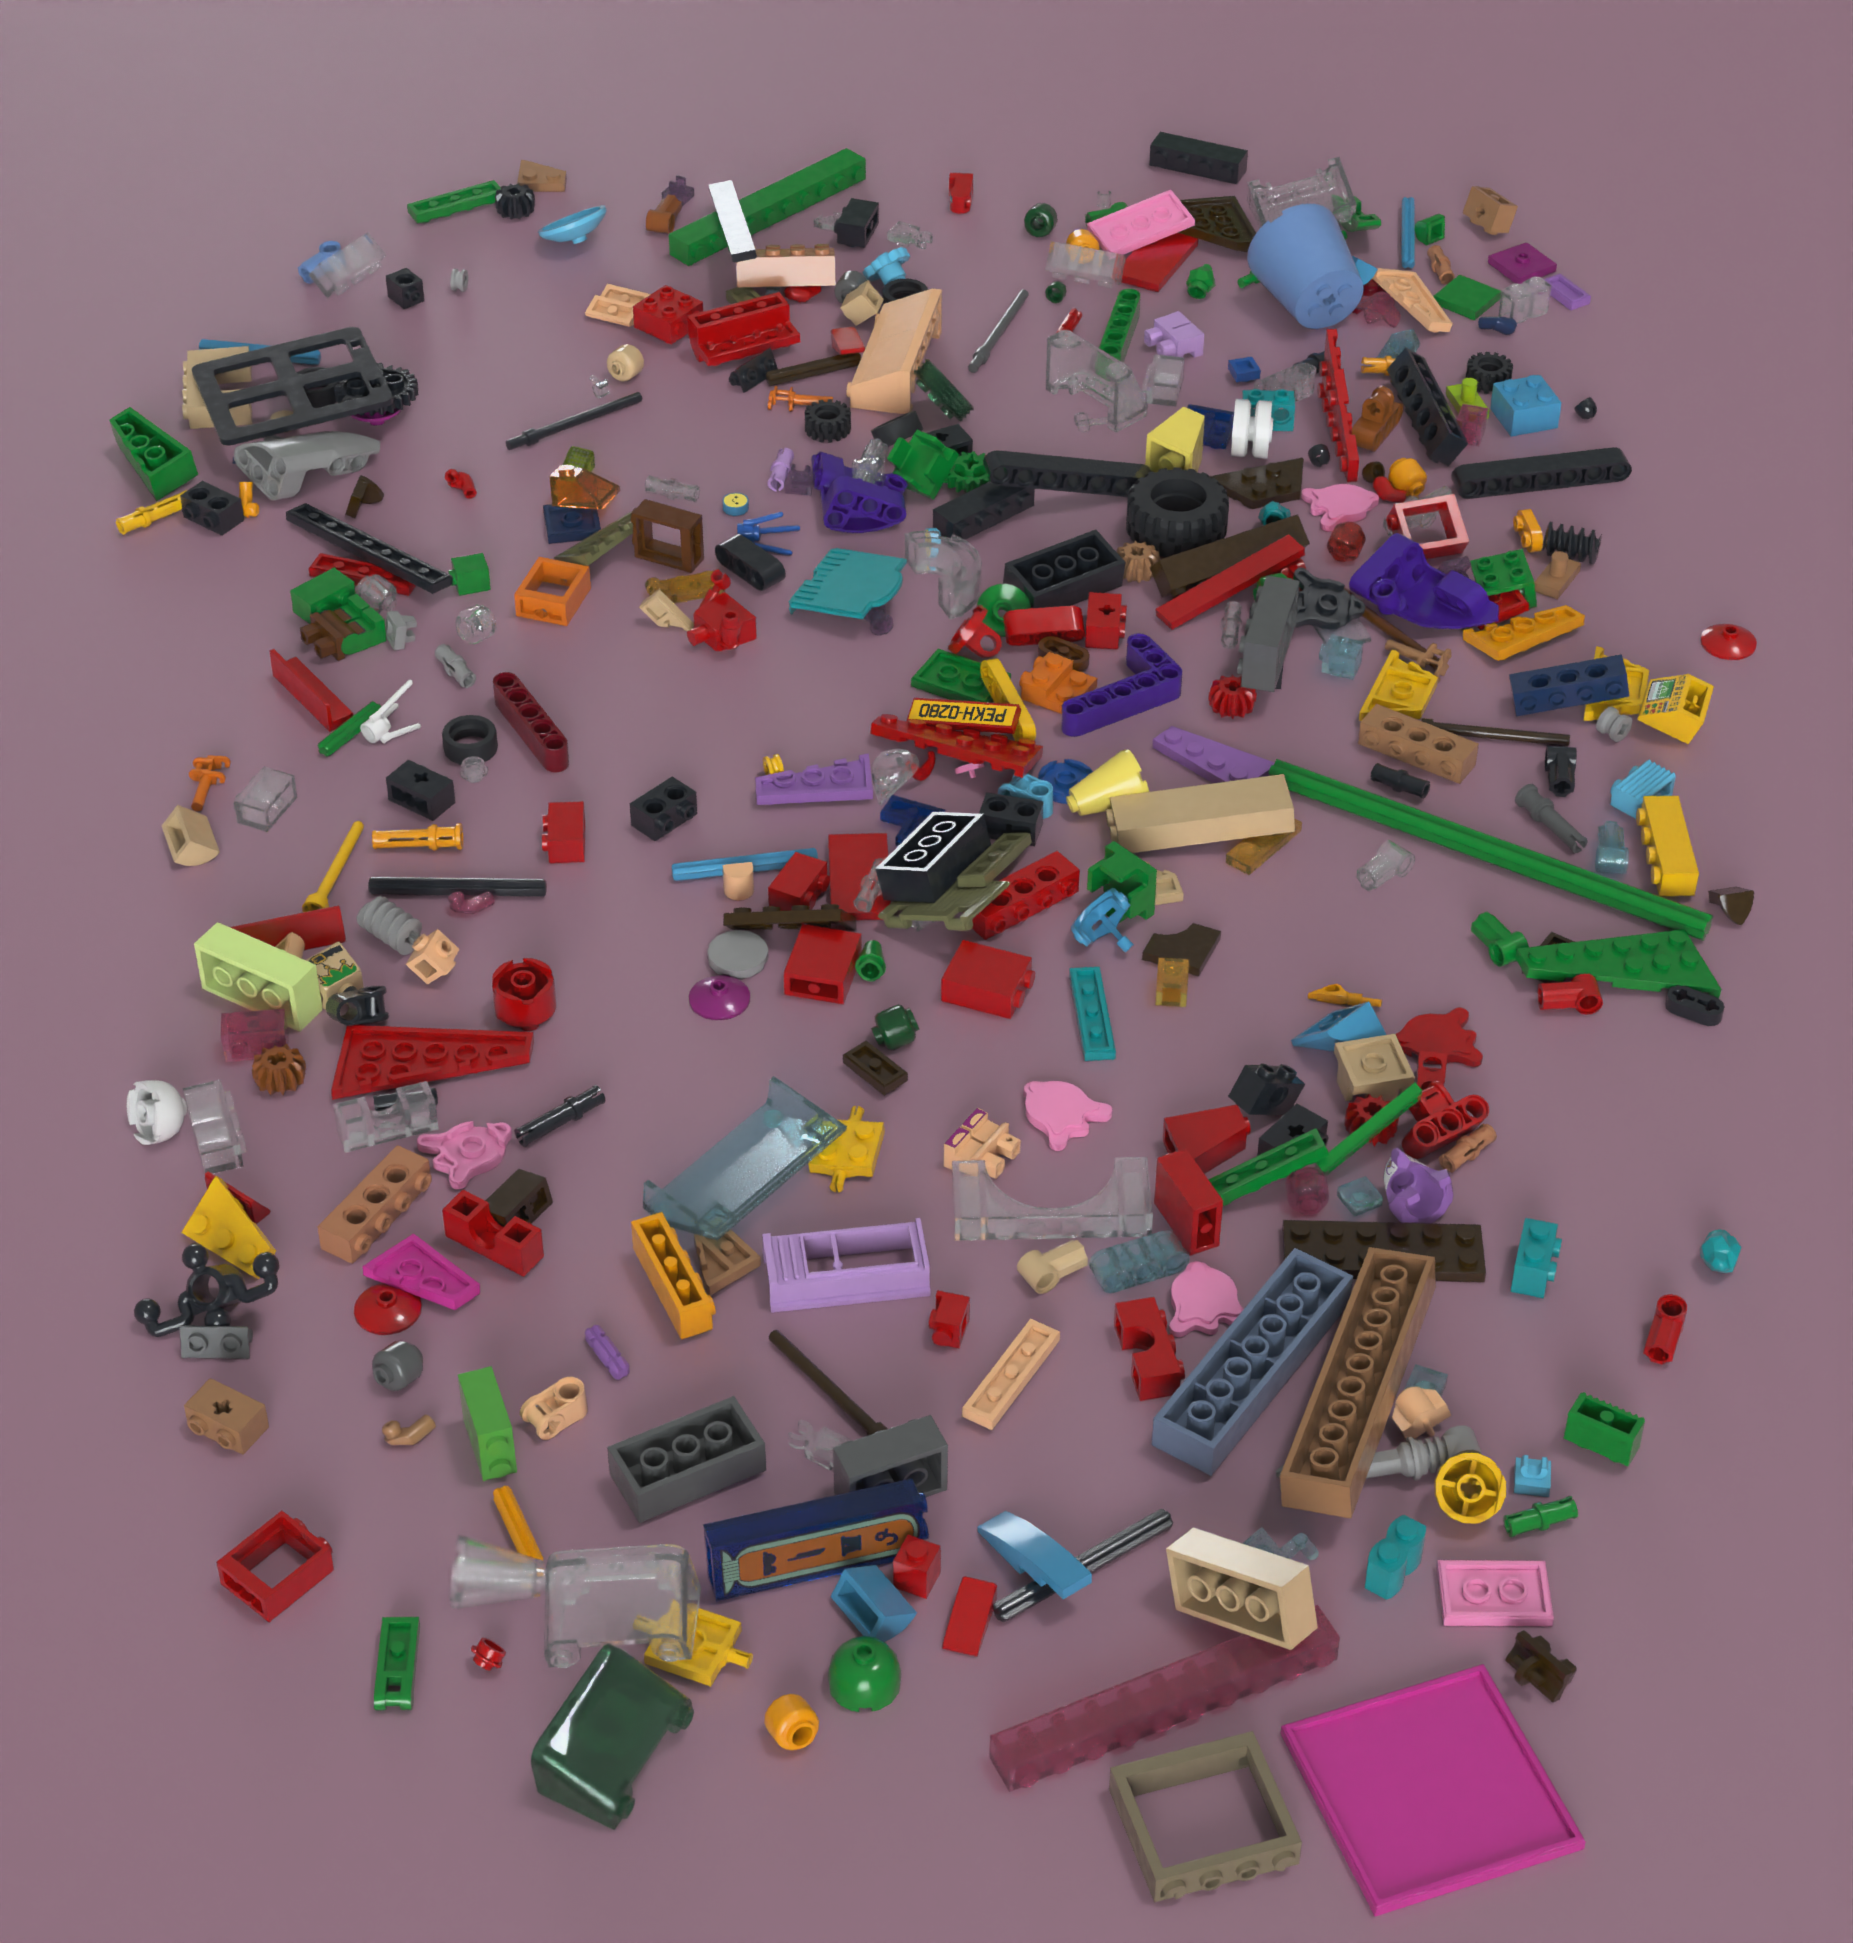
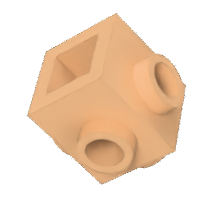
M437 929L428 936L422 934L416 939L412 945L414 951L405 965L426 984H429L440 976H445L453 969L456 964L454 958L459 948Z

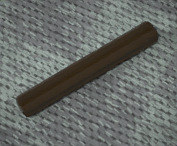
M859 353L840 354L768 371L766 373V381L769 386H774L859 365L861 355Z

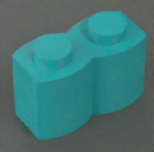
M1406 1515L1396 1518L1390 1524L1386 1538L1377 1542L1369 1553L1365 1589L1386 1600L1394 1597L1401 1590L1405 1576L1415 1571L1421 1563L1426 1535L1425 1525Z

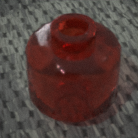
M1354 522L1339 523L1334 527L1328 539V552L1339 562L1354 561L1359 557L1365 544V534L1362 528Z

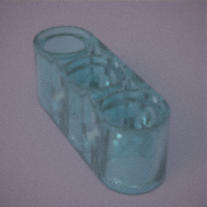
M1166 1230L1102 1249L1090 1258L1088 1264L1103 1291L1115 1293L1179 1273L1187 1267L1190 1257L1173 1231Z

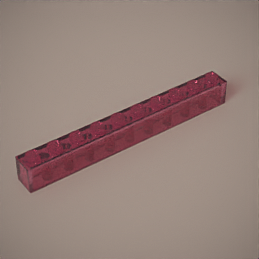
M1316 1605L1315 1613L1318 1628L1292 1650L1243 1634L990 1735L989 1758L1009 1792L1021 1787H1030L1040 1779L1055 1773H1065L1077 1764L1087 1760H1097L1105 1753L1122 1746H1131L1139 1739L1154 1733H1163L1172 1726L1186 1720L1198 1719L1208 1711L1218 1707L1230 1706L1240 1698L1253 1693H1262L1270 1686L1285 1680H1294L1302 1673L1314 1668L1326 1667L1334 1660H1337L1340 1636L1320 1607Z

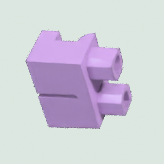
M1177 311L1154 319V328L1144 331V343L1148 347L1157 345L1156 351L1161 359L1171 357L1176 362L1182 360L1183 355L1190 353L1193 357L1203 355L1204 333L1181 312Z

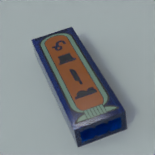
M913 1479L703 1524L707 1574L716 1602L842 1574L844 1569L877 1566L893 1562L907 1535L923 1540L929 1539L927 1523L923 1518V1513L928 1512L924 1492H918Z

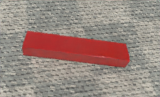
M339 905L230 927L274 947L291 932L303 939L305 943L304 950L346 941Z

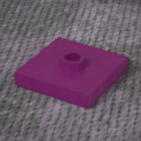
M1527 242L1488 256V264L1517 285L1554 273L1557 269L1555 262Z

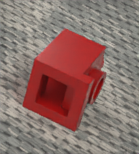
M937 1290L936 1309H932L929 1318V1329H933V1343L960 1349L970 1320V1297Z

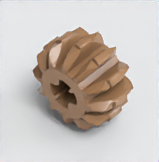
M1134 541L1132 544L1126 542L1123 547L1117 548V553L1126 562L1123 579L1127 578L1128 582L1137 581L1138 583L1141 580L1150 581L1151 577H1153L1150 567L1160 560L1159 552L1155 550V546H1147L1146 542L1137 543Z

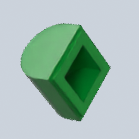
M1435 214L1418 221L1415 224L1417 239L1425 245L1444 239L1445 216Z

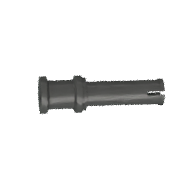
M1527 784L1518 791L1515 796V803L1519 807H1525L1530 812V816L1534 821L1543 822L1572 852L1579 853L1582 851L1575 841L1583 848L1586 847L1587 838L1582 836L1554 810L1553 802L1549 798H1543L1538 793V788L1534 784Z

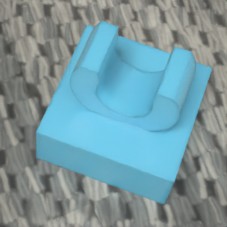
M1523 1455L1522 1458L1516 1457L1514 1493L1549 1497L1551 1489V1461H1548L1547 1457H1542L1541 1460L1528 1459V1455Z

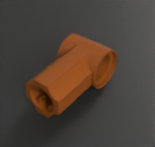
M668 194L666 198L661 200L655 210L650 209L648 211L646 230L666 234L672 233L675 227V219L682 209V202L675 195Z

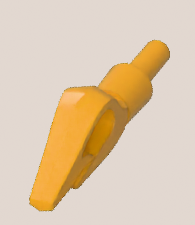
M1339 984L1325 986L1309 992L1307 996L1309 999H1317V1001L1354 1006L1370 1002L1371 1006H1382V1000L1363 997V994L1349 993Z

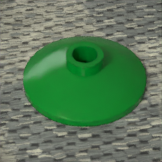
M996 584L987 588L977 602V605H982L988 610L982 622L994 630L1000 637L1006 636L1003 617L998 615L999 610L1009 612L1018 609H1031L1029 599L1025 593L1010 584Z

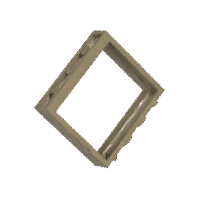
M1253 1731L1110 1767L1109 1791L1154 1902L1173 1897L1176 1900L1188 1893L1199 1890H1214L1222 1884L1237 1880L1248 1881L1259 1874L1274 1870L1285 1871L1286 1867L1299 1864L1302 1841ZM1249 1767L1279 1838L1163 1868L1134 1796Z

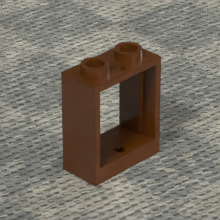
M644 499L637 508L633 509L630 520L633 524L632 544L634 545L635 557L693 573L704 560L702 515ZM652 522L680 530L681 547L653 539Z

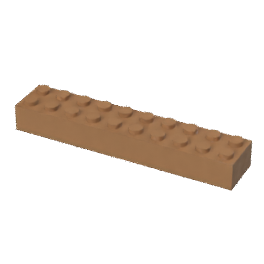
M1369 1247L1280 1474L1283 1507L1352 1518L1436 1288L1435 1257Z

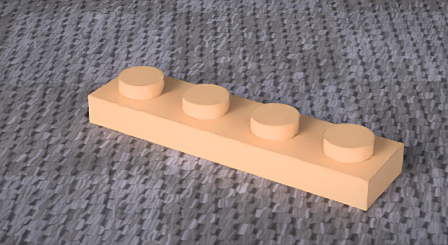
M1030 1318L962 1407V1417L993 1430L1060 1341V1331Z

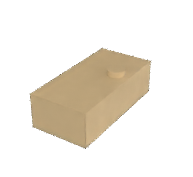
M1194 1527L1166 1548L1175 1609L1177 1611L1292 1650L1318 1628L1309 1565Z

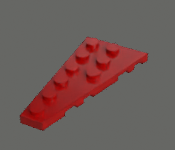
M1326 329L1324 361H1320L1319 364L1322 383H1318V398H1322V411L1326 413V425L1331 427L1330 437L1331 442H1335V455L1340 457V472H1344L1347 482H1357L1359 455L1355 434L1352 435V414L1348 413L1347 406L1345 405L1349 404L1344 369H1341L1340 347H1336L1338 333L1337 329Z
M882 714L881 717L878 716L871 723L870 734L897 742H907L910 739L914 741L915 747L921 749L937 747L938 754L973 764H983L986 761L990 763L993 770L1001 772L1004 769L1015 770L1014 776L1021 778L1041 759L1043 753V746L1035 745L1036 742L1030 739L1013 741L1008 740V737L1002 734L985 736L980 735V731L974 729L952 730L953 727L950 725L937 724L936 726L925 725V721L919 719L902 721L898 720L897 716L891 714Z
M365 1025L347 1026L331 1089L332 1100L527 1064L531 1060L534 1034L533 1032Z

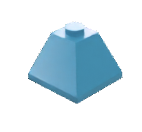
M1365 1002L1332 1011L1293 1038L1291 1042L1293 1046L1334 1052L1335 1043L1386 1035V1032L1370 1002Z

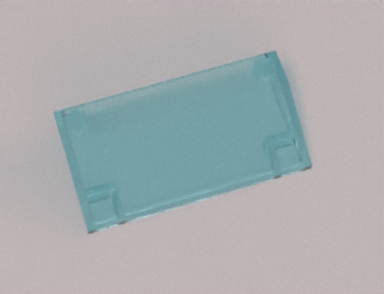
M773 1076L769 1080V1092L766 1103L663 1189L650 1180L644 1183L643 1209L651 1215L662 1212L670 1227L718 1241L846 1131L847 1126Z

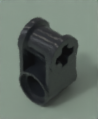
M367 986L359 990L333 994L326 1003V1012L330 1018L346 1026L387 1020L389 1013L385 1011L384 994L387 992L386 987ZM348 1003L347 1013L340 1016L341 1007Z

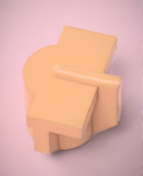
M1408 1387L1398 1395L1392 1419L1406 1440L1410 1436L1415 1439L1425 1432L1430 1437L1434 1436L1433 1427L1450 1417L1451 1413L1447 1404L1436 1390Z

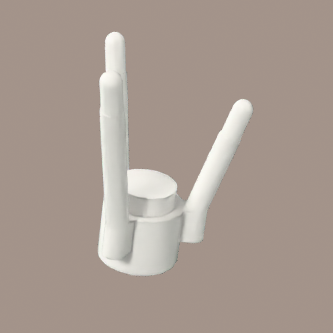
M408 680L377 712L361 724V732L370 743H376L381 740L385 744L392 738L421 728V725L417 723L390 733L388 732L391 725L387 717L399 707L398 703L395 702L413 684L412 680Z

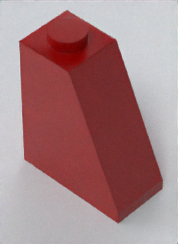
M1237 1104L1164 1118L1163 1143L1168 1153H1174L1187 1148L1205 1174L1246 1149V1138L1251 1133L1250 1122L1247 1116L1242 1115Z

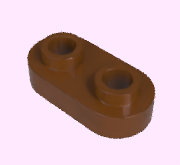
M1054 636L1045 637L1038 643V655L1041 657L1051 652L1073 660V669L1079 672L1087 669L1089 666L1090 654L1087 649Z

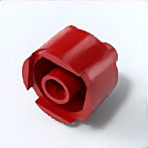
M523 958L522 963L513 964V960L500 965L493 973L492 989L497 1019L508 1025L521 1027L524 1031H533L539 1027V1024L547 1021L556 1010L555 982L552 970L546 963L533 958Z

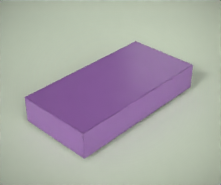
M1562 274L1541 280L1540 288L1569 310L1590 304L1591 296Z

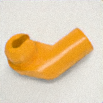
M239 482V498L242 502L243 515L247 518L250 516L256 517L259 514V505L253 503V482Z

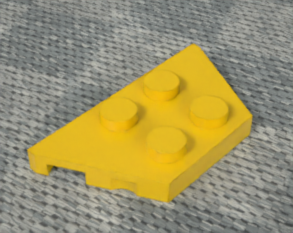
M1596 646L1594 659L1608 657L1604 655L1605 649ZM1623 658L1630 697L1586 704L1583 721L1598 720L1601 713L1611 706L1619 710L1620 715L1639 714L1647 689L1649 670L1640 665L1632 664L1629 660Z
M1391 650L1360 710L1359 721H1362L1376 704L1412 718L1421 719L1437 687L1438 677L1429 671L1421 669L1413 661L1409 662V664L1399 659V652Z

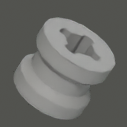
M1611 706L1601 713L1596 729L1602 734L1608 733L1610 739L1619 742L1629 733L1632 726V718L1627 715H1620L1619 710Z

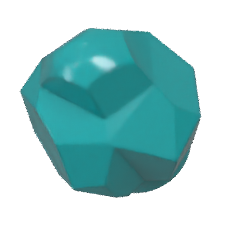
M1272 501L1260 510L1258 519L1262 525H1266L1291 517L1289 509Z
M1721 1229L1713 1230L1702 1243L1700 1256L1712 1271L1722 1273L1733 1272L1742 1247L1736 1238L1727 1231Z

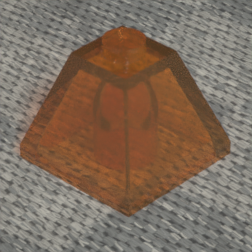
M561 465L549 476L552 506L603 509L620 492L619 485L586 469L574 468L573 465Z

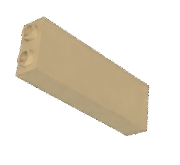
M1284 774L1110 797L1111 809H1106L1111 842L1115 841L1131 853L1295 831L1294 807Z

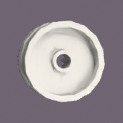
M1236 399L1231 456L1245 457L1248 441H1253L1252 454L1254 458H1268L1269 442H1272L1273 418H1271L1272 401L1259 400L1256 404L1255 416H1250V401L1248 399Z

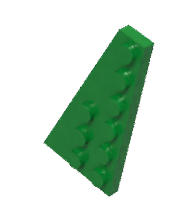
M1685 929L1517 948L1515 956L1526 978L1563 982L1566 980V977L1574 978L1580 974H1591L1597 981L1612 982V987L1660 992L1662 988L1686 986L1700 992H1707L1708 995L1716 998L1720 997L1722 990Z

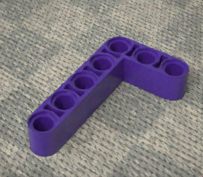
M1140 633L1132 634L1127 639L1126 665L1135 675L1065 701L1062 704V732L1071 737L1081 736L1178 699L1181 696L1182 668L1149 636Z

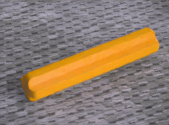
M507 1485L496 1488L493 1491V1500L526 1571L533 1573L536 1570H541L544 1567V1558L512 1489Z

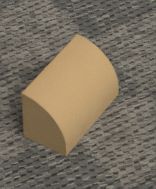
M177 805L162 824V829L175 863L185 866L201 865L209 862L220 853L207 816Z

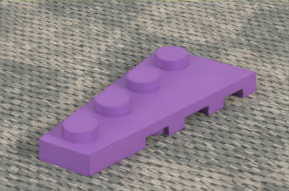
M869 753L859 755V760L847 762L846 758L835 760L834 765L819 768L818 764L807 766L803 772L799 773L788 770L755 777L757 805L873 799Z

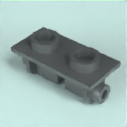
M180 1325L182 1358L249 1359V1343L253 1341V1330L248 1329V1326Z

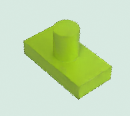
M1465 378L1462 384L1446 386L1447 398L1465 423L1489 419L1490 410L1477 393L1478 382L1474 378Z

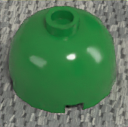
M856 1637L843 1643L832 1655L828 1670L829 1690L831 1696L839 1705L859 1712V1708L870 1707L872 1711H878L891 1704L899 1694L901 1681L900 1665L896 1653L885 1642L875 1637Z

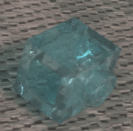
M1331 634L1327 644H1322L1320 648L1321 672L1354 680L1362 662L1364 642Z

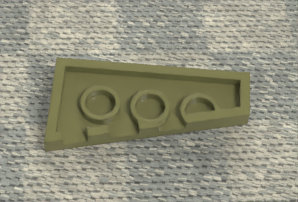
M632 511L555 556L554 559L584 566L590 565L629 535L633 534V524L630 520Z

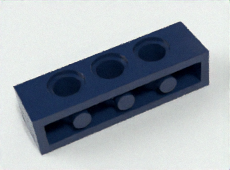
M1622 654L1509 674L1516 717L1630 697Z

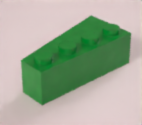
M131 407L109 419L117 445L156 501L198 475L191 450Z

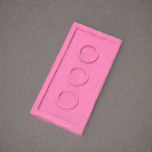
M1170 189L1087 223V230L1094 235L1099 246L1108 258L1112 260L1195 226V219Z

